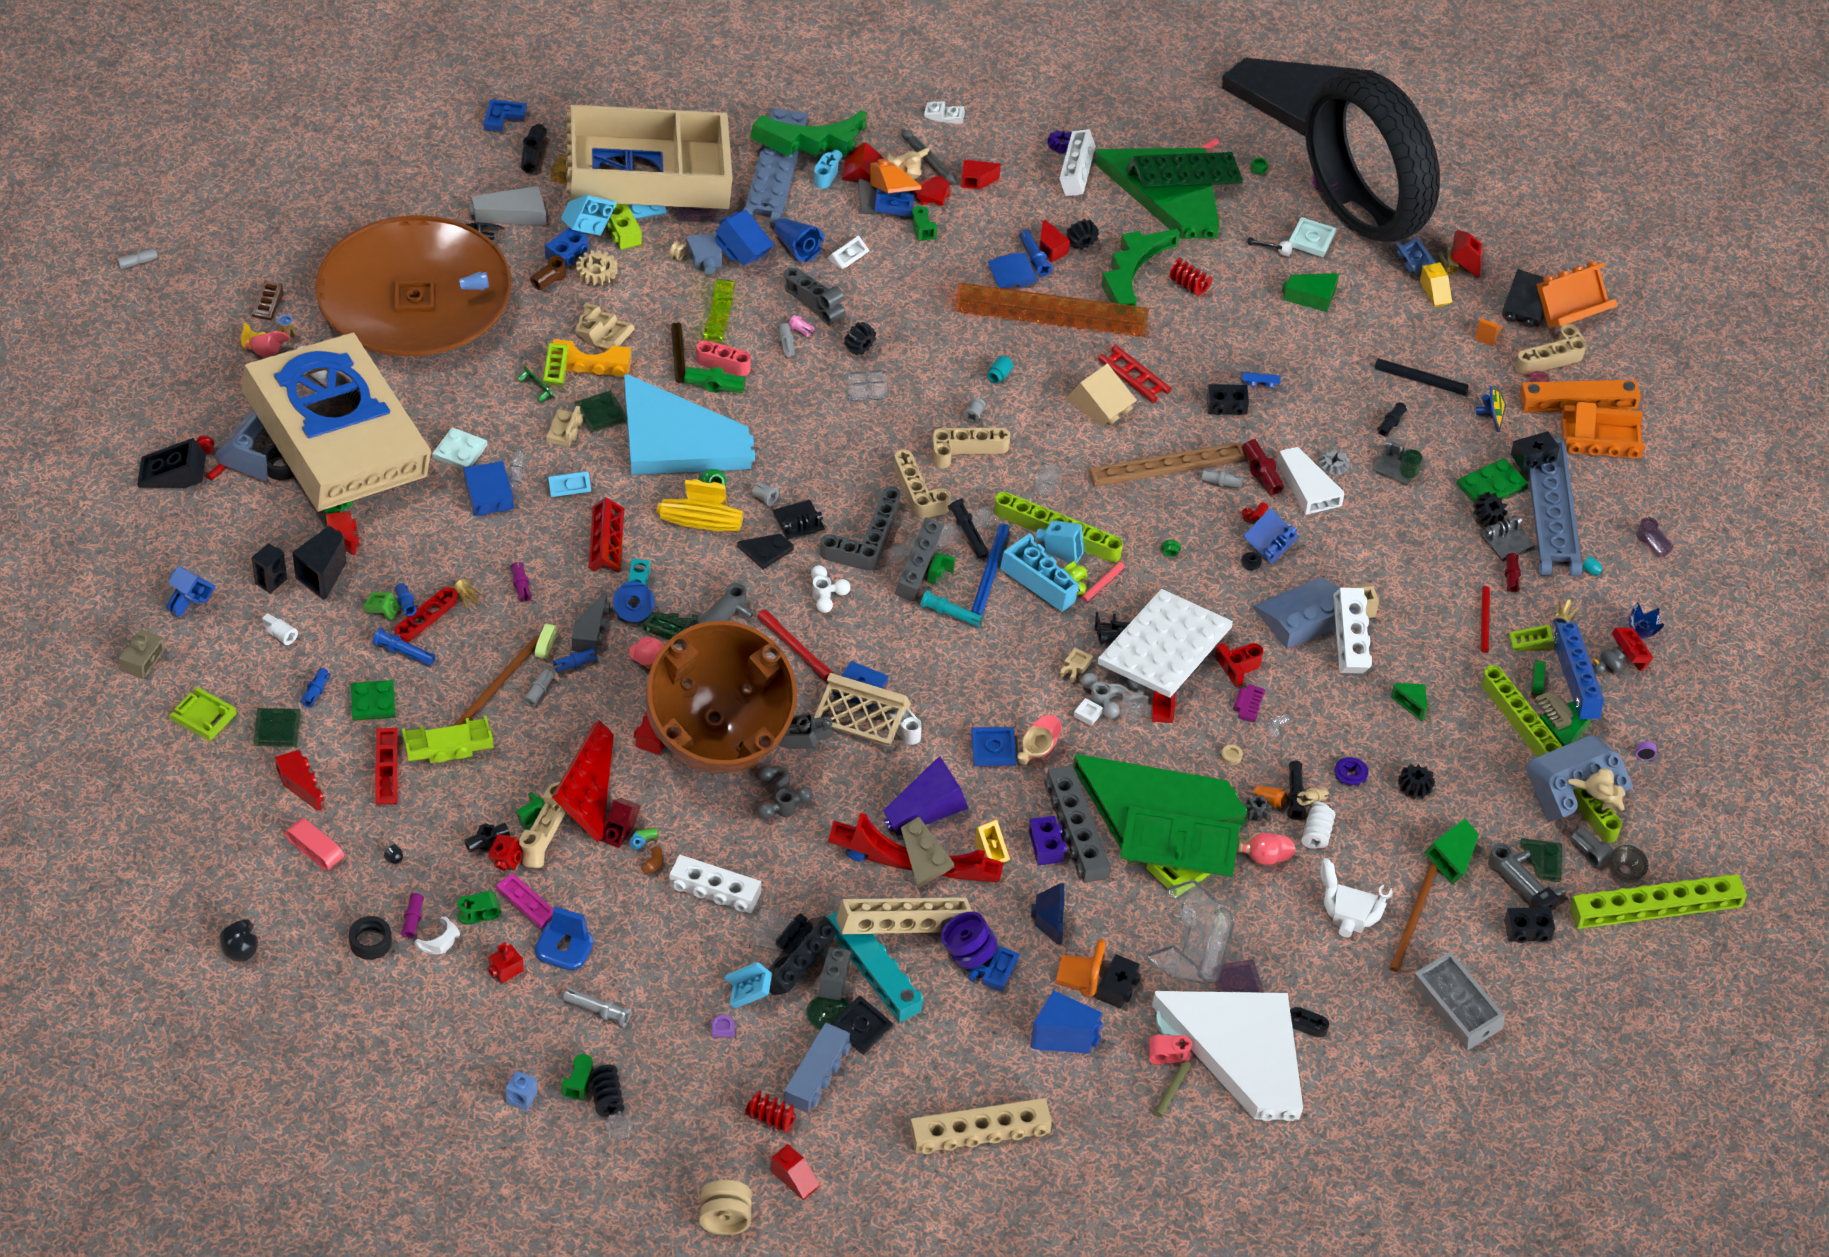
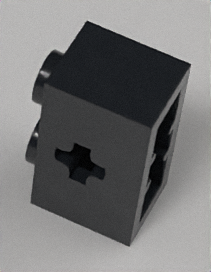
M1549 431L1515 440L1510 455L1523 471L1556 461L1560 447Z
M1115 954L1098 986L1096 999L1121 1009L1124 1002L1128 1003L1130 1001L1133 985L1137 986L1142 974L1139 973L1140 964Z

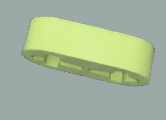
M547 623L544 625L535 648V657L547 659L556 637V625Z

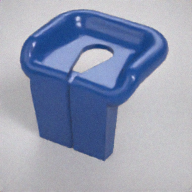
M555 906L552 913V921L545 925L536 943V957L544 963L566 970H575L583 966L594 942L592 934L588 932L585 916ZM565 935L571 936L570 947L566 951L558 950L557 944Z

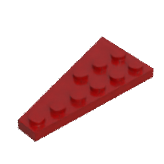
M600 720L591 727L552 795V798L597 842L603 838L614 734Z

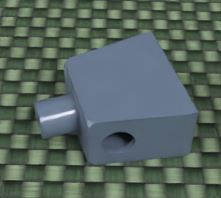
M717 233L686 236V251L696 270L704 269L706 274H713L717 267H722V249L715 240Z

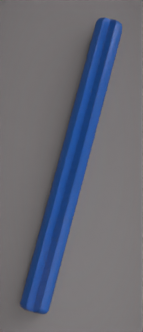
M1001 523L998 527L971 611L979 615L983 614L1010 528L1008 524Z

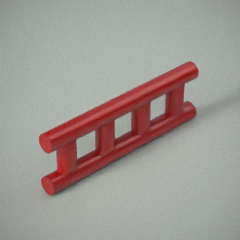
M1117 345L1112 347L1111 351L1114 353L1109 357H1106L1104 354L1098 356V360L1104 365L1108 364L1120 378L1152 403L1158 400L1155 394L1161 390L1168 394L1172 389ZM1120 358L1128 363L1122 368L1114 363ZM1133 369L1141 373L1135 379L1128 374ZM1150 380L1155 386L1148 390L1142 383Z

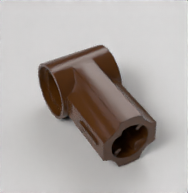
M561 256L551 257L548 260V265L531 276L530 282L538 291L543 290L554 281L563 280L566 277L564 258Z

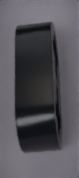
M1294 1007L1290 1010L1293 1029L1314 1037H1323L1328 1033L1329 1021L1326 1017L1300 1007ZM1296 1016L1301 1017L1298 1021L1294 1020ZM1317 1024L1322 1025L1320 1029L1315 1028Z

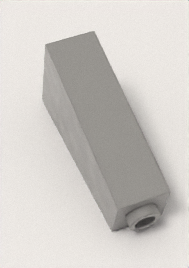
M538 186L471 196L472 204H469L470 216L474 215L475 222L546 225V210Z

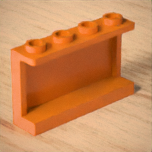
M1597 260L1586 263L1587 267L1583 268V265L1572 268L1570 273L1569 270L1557 273L1558 277L1555 278L1554 275L1543 278L1544 282L1536 284L1548 328L1563 326L1618 306L1616 299L1608 300L1600 271V268L1606 266L1605 262L1598 263Z
M1564 405L1561 424L1562 439H1565L1566 452L1642 458L1645 443H1642L1641 437L1642 411L1596 408L1595 434L1593 439L1574 437L1575 406Z

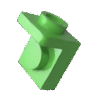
M372 592L365 602L363 609L366 613H383L387 620H393L400 609V605L392 592Z

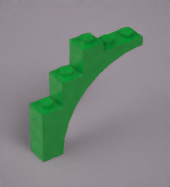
M860 110L854 116L844 121L822 126L788 124L761 115L753 123L750 138L788 157L798 149L815 157L821 152H825L826 149L831 151L839 150L842 156L846 157L849 152H853L857 145L855 139L858 133L864 131L867 126V112Z
M1177 228L1143 236L1140 231L1122 234L1120 246L1122 251L1112 253L1111 268L1113 271L1104 272L1101 283L1117 317L1136 312L1137 299L1133 291V278L1139 268L1151 257L1164 250L1178 246L1180 232Z

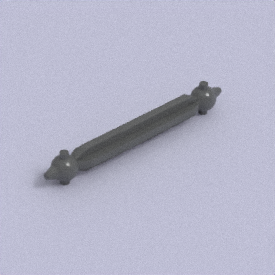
M902 129L904 140L909 141L910 146L916 152L928 148L917 136H914L911 130ZM929 149L927 155L922 158L950 184L956 185L955 175L950 173L949 169Z

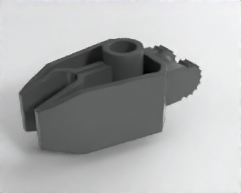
M809 712L794 716L786 735L778 746L789 749L815 748L819 744V740L832 737L833 731L828 728L832 726V719L829 717L814 718L813 714Z

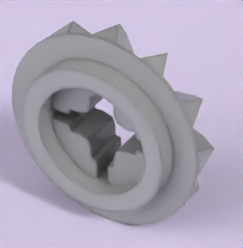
M1330 449L1328 452L1323 451L1322 455L1319 456L1318 465L1327 474L1340 475L1349 469L1350 458L1346 457V453H1340L1339 450L1335 452ZM1333 459H1336L1337 461L1332 465Z

